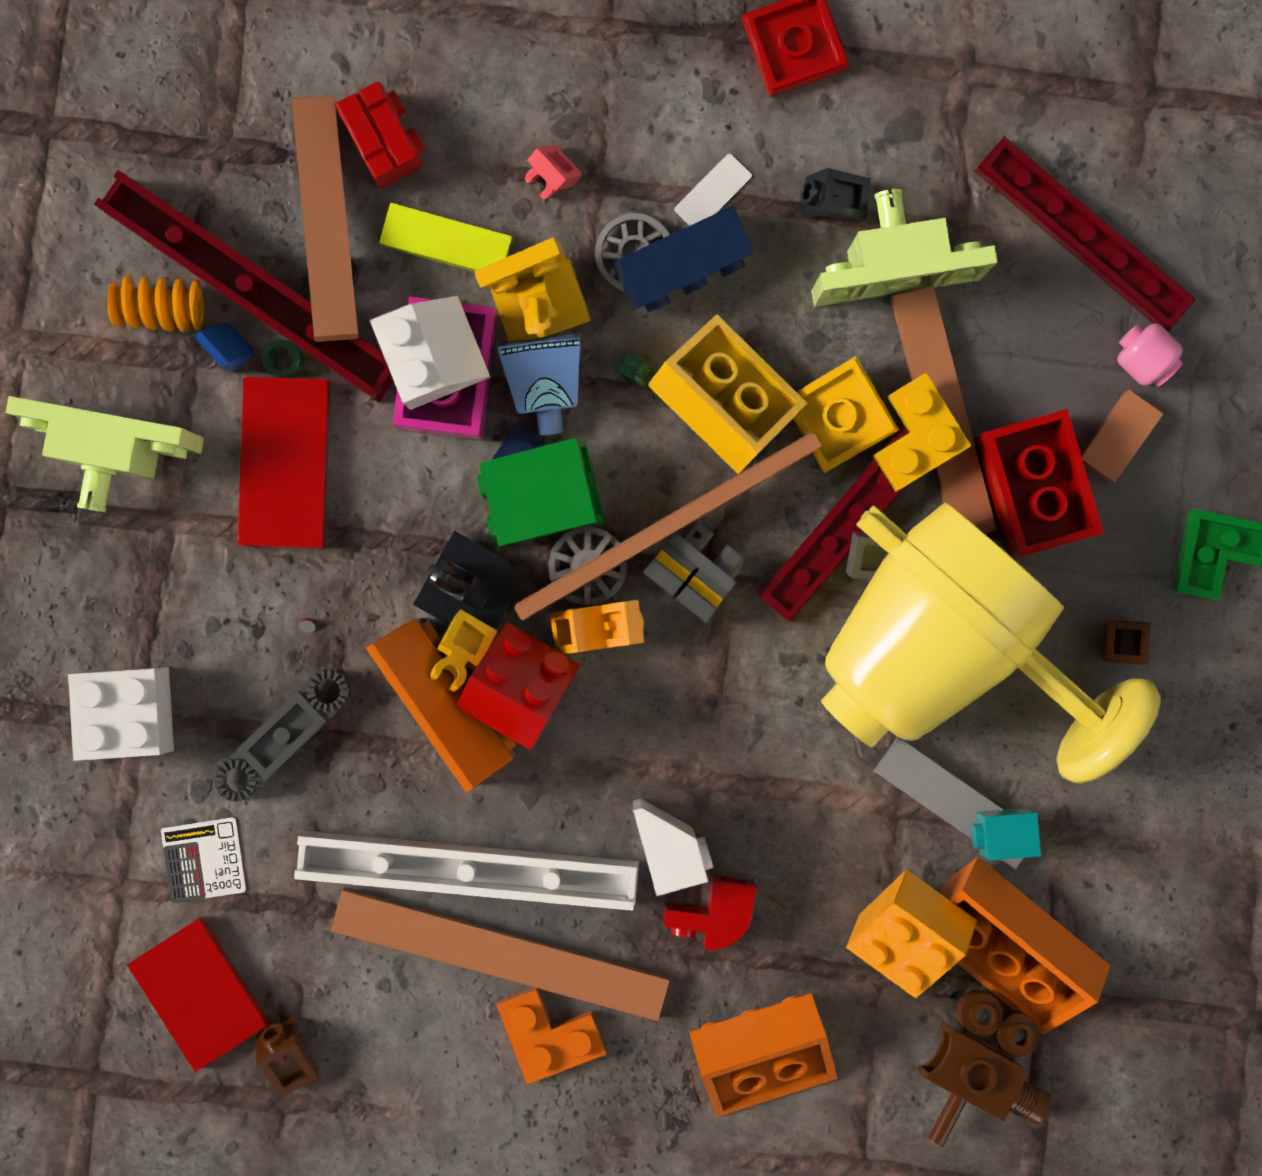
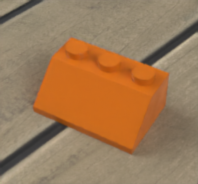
M812 993L803 996H790L781 1003L762 1009H749L740 1016L721 1022H708L699 1029L689 1032L700 1074L717 1117L838 1079L827 1036Z

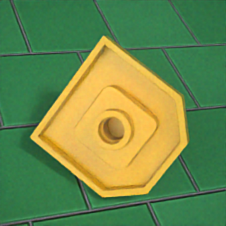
M566 257L557 261L559 268L548 274L534 277L533 272L517 278L519 285L508 291L495 294L494 289H491L509 342L543 338L591 321L571 259Z

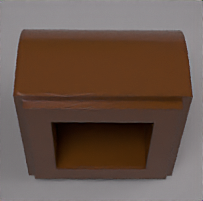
M1106 619L1103 662L1148 665L1151 622Z

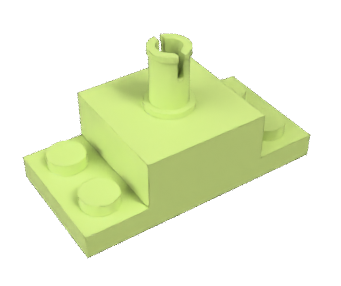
M892 189V194H889L888 190H884L874 195L877 201L881 228L859 231L847 251L849 262L837 263L826 267V272L820 274L811 290L814 307L905 293L933 285L934 288L979 281L997 263L995 245L981 247L980 242H968L955 246L954 252H951L946 218L906 224L902 189Z
M12 396L8 397L5 412L6 414L21 418L20 426L46 433L42 456L80 465L81 469L85 470L77 507L105 513L112 475L123 473L154 479L159 452L162 455L186 459L188 452L201 454L204 437L179 427Z

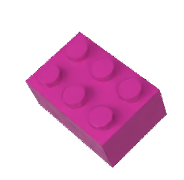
M409 296L408 305L434 299ZM461 303L489 375L492 377L499 315L495 307ZM491 378L411 410L403 404L397 390L393 426L399 431L484 441Z

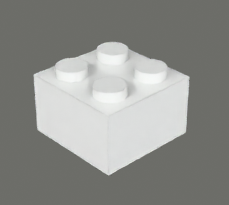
M169 667L68 674L73 761L152 756L174 751Z

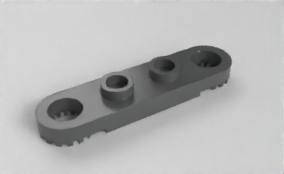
M331 669L319 671L313 675L217 769L214 780L215 788H217L219 795L223 796L226 800L236 802L243 801L256 793L348 703L351 696V685L348 678L343 673ZM324 679H332L339 684L340 696L333 703L322 701L318 695V686ZM232 768H240L248 775V785L241 792L232 790L227 784V774Z

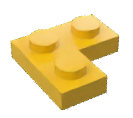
M924 373L888 396V399L908 429L909 434L873 456L893 489L897 492L971 446L927 373Z

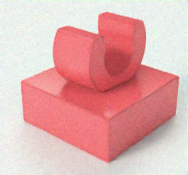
M556 144L537 148L527 159L533 168L527 172L525 181L527 183L535 182L541 175L546 181V188L541 192L540 197L546 199L556 195L559 190L573 187L583 174Z

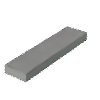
M899 737L894 740L874 770L879 776L970 839H972L971 825L977 823L976 812L1003 810ZM1023 858L1002 859V861L1016 870Z

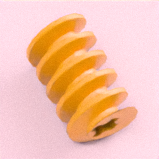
M131 274L124 275L121 286L117 285L115 281L109 286L107 296L108 316L111 325L116 328H122L127 324L132 329H139L144 324L146 329L152 331L157 330L161 326L163 330L172 332L178 327L183 333H190L194 328L196 332H199L202 328L205 307L204 296L200 281L197 279L192 281L189 291H185L182 278L175 279L172 290L168 289L165 277H159L156 287L152 288L150 278L147 275L141 277L138 287H135Z

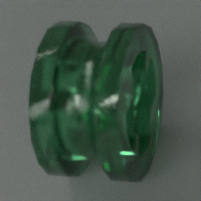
M277 339L268 343L262 354V363L265 369L276 378H293L300 373L304 364L303 354L300 349L284 339ZM283 349H289L288 356L293 360L289 368L282 365L283 370H276L278 363L273 360L274 355L277 351L283 354Z
M624 351L622 354L623 363L615 365L613 370L626 381L645 390L648 386L646 383L647 377L654 376L656 370L637 356Z

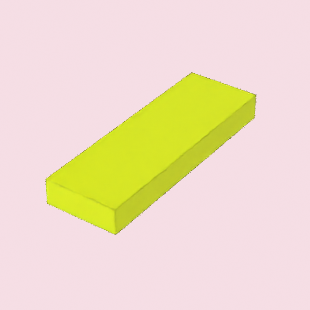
M390 203L379 244L382 247L474 272L508 257L513 238L499 232Z

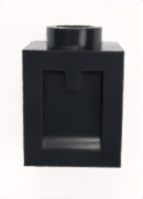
M826 168L807 176L801 190V201L803 203L802 217L812 219L824 215L854 223L866 221L871 178L831 168Z

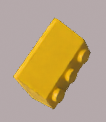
M717 314L664 362L648 384L737 474L808 404Z

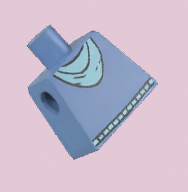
M580 334L500 343L498 345V352L517 412H536L539 435L564 432L561 409L576 407L578 404Z

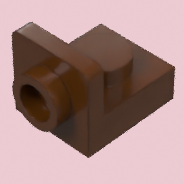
M290 1018L282 1023L272 1024L256 1036V1063L280 1097L319 1079L318 1067L299 1039L298 1023L294 1018Z

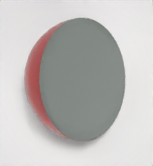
M305 618L300 621L299 628L304 632H313L316 625L312 619Z

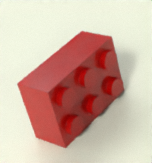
M1068 409L987 431L974 438L1007 554L1012 559L1104 533Z

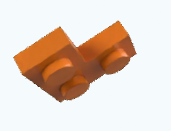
M538 988L528 989L497 1002V1008L527 1085L606 1055L607 1050L592 1011L552 1026Z

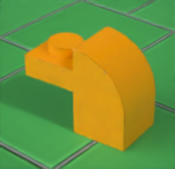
M638 600L550 613L555 650L561 654L645 643L643 635L644 619L640 612Z

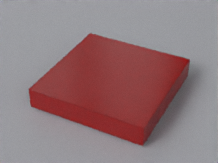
M782 0L742 14L741 21L769 98L848 70L850 65L826 0Z

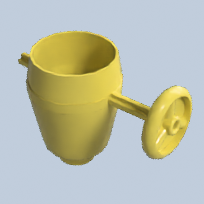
M943 503L912 528L908 534L900 529L875 505L861 516L856 525L882 547L888 555L882 561L826 656V670L836 684L821 700L825 708L859 740L873 748L888 731L903 740H917L1007 678L1016 668L1022 671L1076 719L1062 739L1056 758L1062 778L1078 784L1099 779L1128 758L1148 735L1157 719L1161 703V697L1156 685L1147 679L1131 678L1115 684L1100 694L1095 700L1088 696L1035 649L1064 609L1063 605L1017 562L947 503Z

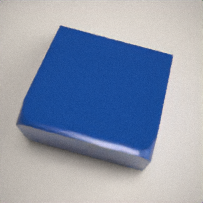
M229 323L201 330L195 335L197 337L196 340L216 362L229 372L235 373L255 354L254 349Z

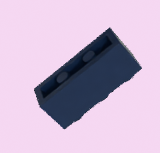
M732 205L612 263V266L632 309L636 310L645 306L649 313L670 303L671 301L667 294L682 288L685 295L708 285L705 276L717 270H720L722 277H725L745 267L746 265L742 258L755 252Z

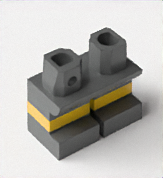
M696 520L680 536L676 533L642 573L672 597L696 568L698 570L675 600L703 623H707L721 601L735 585L736 581L733 578L739 572L745 559L727 545L714 562L710 561L700 551L714 534Z

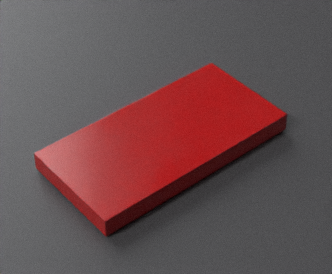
M243 377L238 546L325 549L330 381L328 379Z

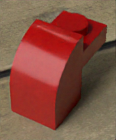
M711 875L707 908L665 902L664 927L671 928L672 934L682 937H696L697 931L704 932L702 941L704 950H718L728 947L742 937L751 922L756 885L753 880Z

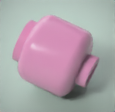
M1137 324L1118 342L1124 347L1118 355V364L1141 386H1148L1154 383L1159 387L1183 365V362L1179 359L1182 355L1183 347L1160 324H1150L1144 329Z

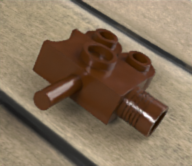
M972 990L967 992L960 998L956 1008L957 1019L962 1027L958 1030L942 1021L940 1025L942 1037L938 1049L926 1064L919 1065L917 1069L925 1079L951 1093L928 1136L931 1141L942 1147L945 1145L967 1102L1003 1122L1010 1111L1036 1125L1045 1117L1051 1100L1049 1093L1026 1081L1030 1071L1014 1061L1015 1057L1027 1056L1037 1047L1040 1031L1036 1022L1021 1011L1010 1010L1003 1013L999 1001L985 991ZM982 1008H987V1018L982 1022H977V1012ZM1024 1029V1038L1019 1042H1014L1013 1035L1015 1031ZM993 1034L994 1040L998 1047L990 1044L989 1042L981 1039L980 1037L989 1036Z

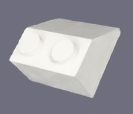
M458 296L412 303L370 320L401 400L410 410L491 378Z
M643 799L634 800L633 811L656 895L659 896L708 882L705 870L713 868L705 837L696 839L694 829L691 826Z

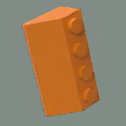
M413 618L366 647V650L467 793L514 759L516 754L512 748L517 744L512 739L456 708L466 683L464 682L455 692L449 690L454 681L452 672L442 670V673L435 681L430 679L432 668L441 659L447 657L446 654L437 650L443 637L430 620L423 623L421 618Z
M976 857L956 872L940 890V894L977 920L967 954L957 964L1011 1009L1021 1011L1031 1017L1043 1035L1098 1003L1111 965L981 858Z

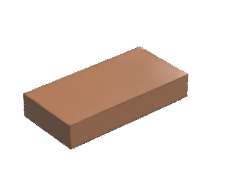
M1131 390L1125 391L1081 452L1084 465L1110 484L1115 483L1163 416V413Z

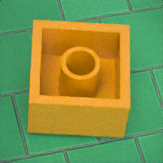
M906 869L859 914L846 948L914 998H917L966 956L977 920Z

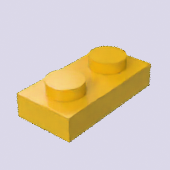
M553 237L474 271L480 288L486 290L494 289L495 294H499L518 286L517 278L533 272L534 277H539L558 269L557 261L566 258L560 241Z

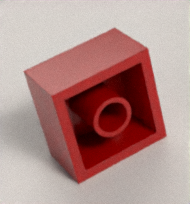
M506 622L470 676L456 708L527 749L532 750L581 664Z

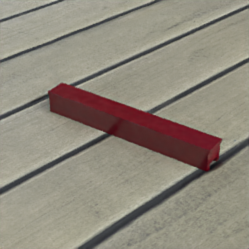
M117 170L113 176L116 178V181L102 200L98 198L95 201L94 205L380 403L394 383L383 352L359 336L358 339L315 342L312 308L309 301L120 170Z

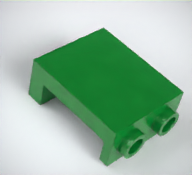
M572 438L479 463L481 474L477 477L478 487L482 497L488 500L491 515L487 517L488 529L493 540H497L498 546H512L519 542L606 522L585 439Z

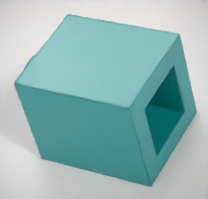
M1028 808L976 812L977 823L971 825V838L974 849H979L981 856L989 861L1041 856L1037 812Z

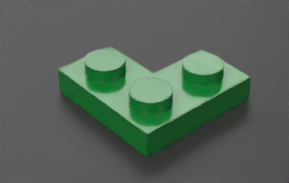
M1191 509L1188 510L1172 593L1219 601L1227 561L1262 568V523Z

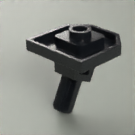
M454 531L436 564L429 566L428 572L430 575L413 605L448 625L451 624L456 613L461 609L495 629L501 624L519 589L510 561Z

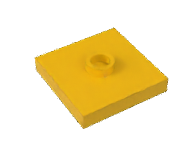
M857 356L797 391L808 404L793 420L803 437L809 433H815L822 446L813 454L824 473L900 430Z

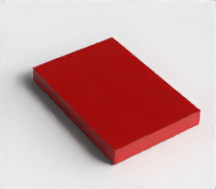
M202 916L127 964L194 1072L222 1056L270 1023Z

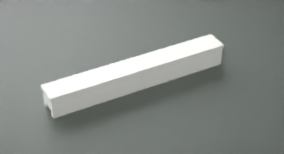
M305 830L298 836V863L294 873V879L631 911H633L636 903L639 861Z

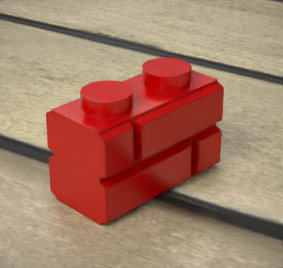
M376 81L359 90V93H353L336 103L335 107L379 189L397 182L401 177H406L424 166L419 153L425 151V148L415 128L412 127L406 130L399 117L406 112L394 90L386 93L381 82Z

